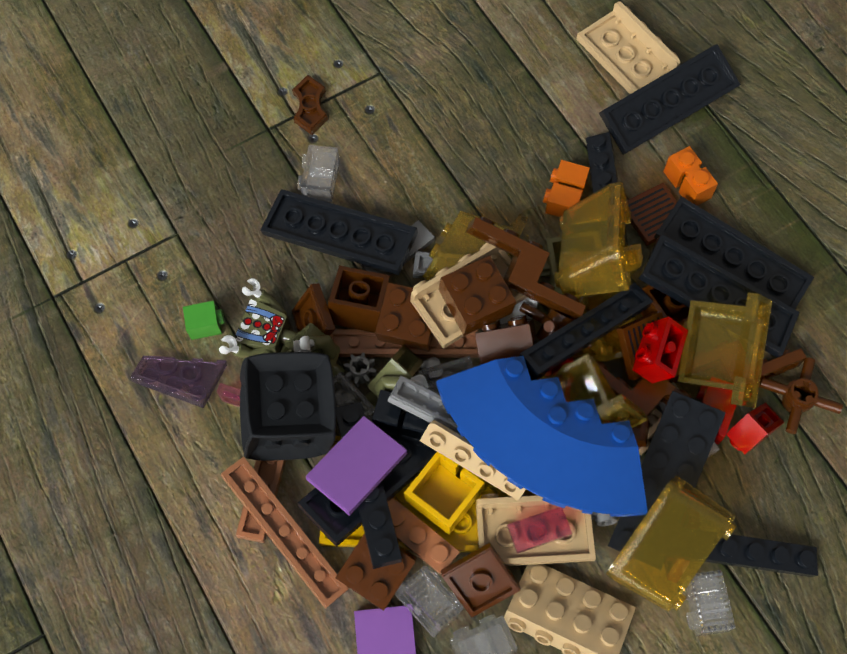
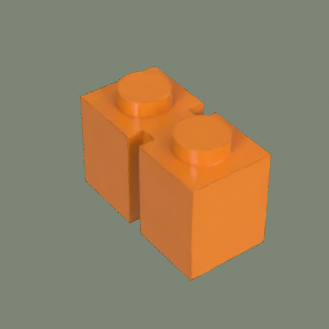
M688 146L669 156L663 172L675 188L680 187L679 194L683 198L698 206L712 198L718 183L706 167L700 168L702 165L701 160L692 148Z
M561 160L559 168H554L551 174L550 182L553 183L552 189L547 188L544 195L543 203L547 204L545 213L574 221L590 167Z

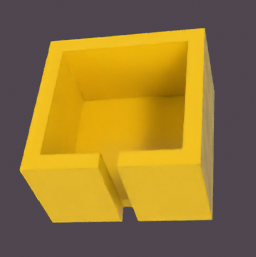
M436 452L404 492L405 502L450 535L482 494L484 482L465 468L461 470L459 479L457 477L459 465Z

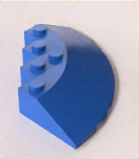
M524 356L496 359L436 381L442 403L447 413L451 415L458 426L457 430L460 435L469 441L474 447L473 451L488 466L492 465L496 470L508 478L507 481L520 489L525 488L543 497V501L561 508L568 506L582 510V513L585 514L595 512L610 514V516L628 517L646 515L648 513L639 448L629 420L602 424L594 399L566 402L558 377L531 381Z

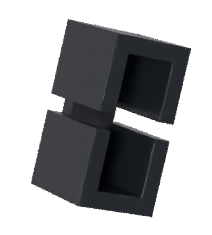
M380 390L372 423L387 435L396 437L404 409L388 402L392 391ZM406 411L401 438L421 442L420 439L430 423Z

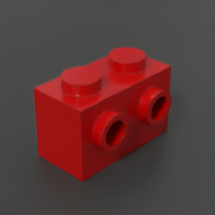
M669 316L646 324L642 331V340L635 354L632 370L650 383L674 378L689 330Z

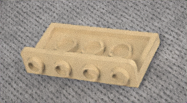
M621 1L614 4L612 12L577 34L576 40L629 94L680 65L678 55L671 51L660 37L655 36L647 28V25L640 21L632 13L631 9Z
M485 243L477 253L463 256L455 266L451 268L445 267L437 272L433 279L428 282L423 280L413 287L410 302L443 349L464 336L439 292L441 277L490 255L504 279L511 262L510 257L505 251ZM509 289L516 300V304L528 298Z
M436 420L430 422L420 439L422 443L516 500L520 499L526 490L525 488L520 489L507 481L508 478L492 465L488 466L473 451L474 447L466 438Z
M525 492L519 500L511 496L498 498L497 494H485L481 496V499L476 500L479 548L490 542L506 566L596 560L591 514L582 513V510L568 506L561 508L543 501L541 496H527Z
M544 564L526 566L519 582L521 590L514 594L503 619L510 629L533 636L540 644L558 648L563 654L620 653L636 607Z

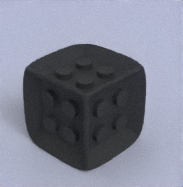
M279 352L246 357L242 362L240 372V423L244 457L252 460L269 461L306 459L327 454L334 444L336 427L334 378L329 356L315 352Z

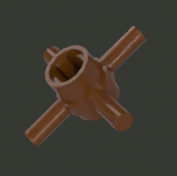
M523 302L519 309L520 312L542 323L536 335L540 340H543L574 320L554 309H550L547 315L526 302ZM593 344L586 347V349L590 350Z
M807 357L804 360L800 378L793 380L788 385L762 377L759 384L760 388L783 395L782 404L790 412L785 431L790 434L797 433L801 414L814 406L840 414L843 408V404L818 396V388L811 381L815 365V359ZM801 394H802V395L804 396V398H805L804 401H802V400L799 399L800 396H801Z

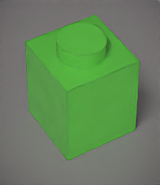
M214 301L183 307L185 327L191 340L222 334L221 325L225 324L222 309H217Z

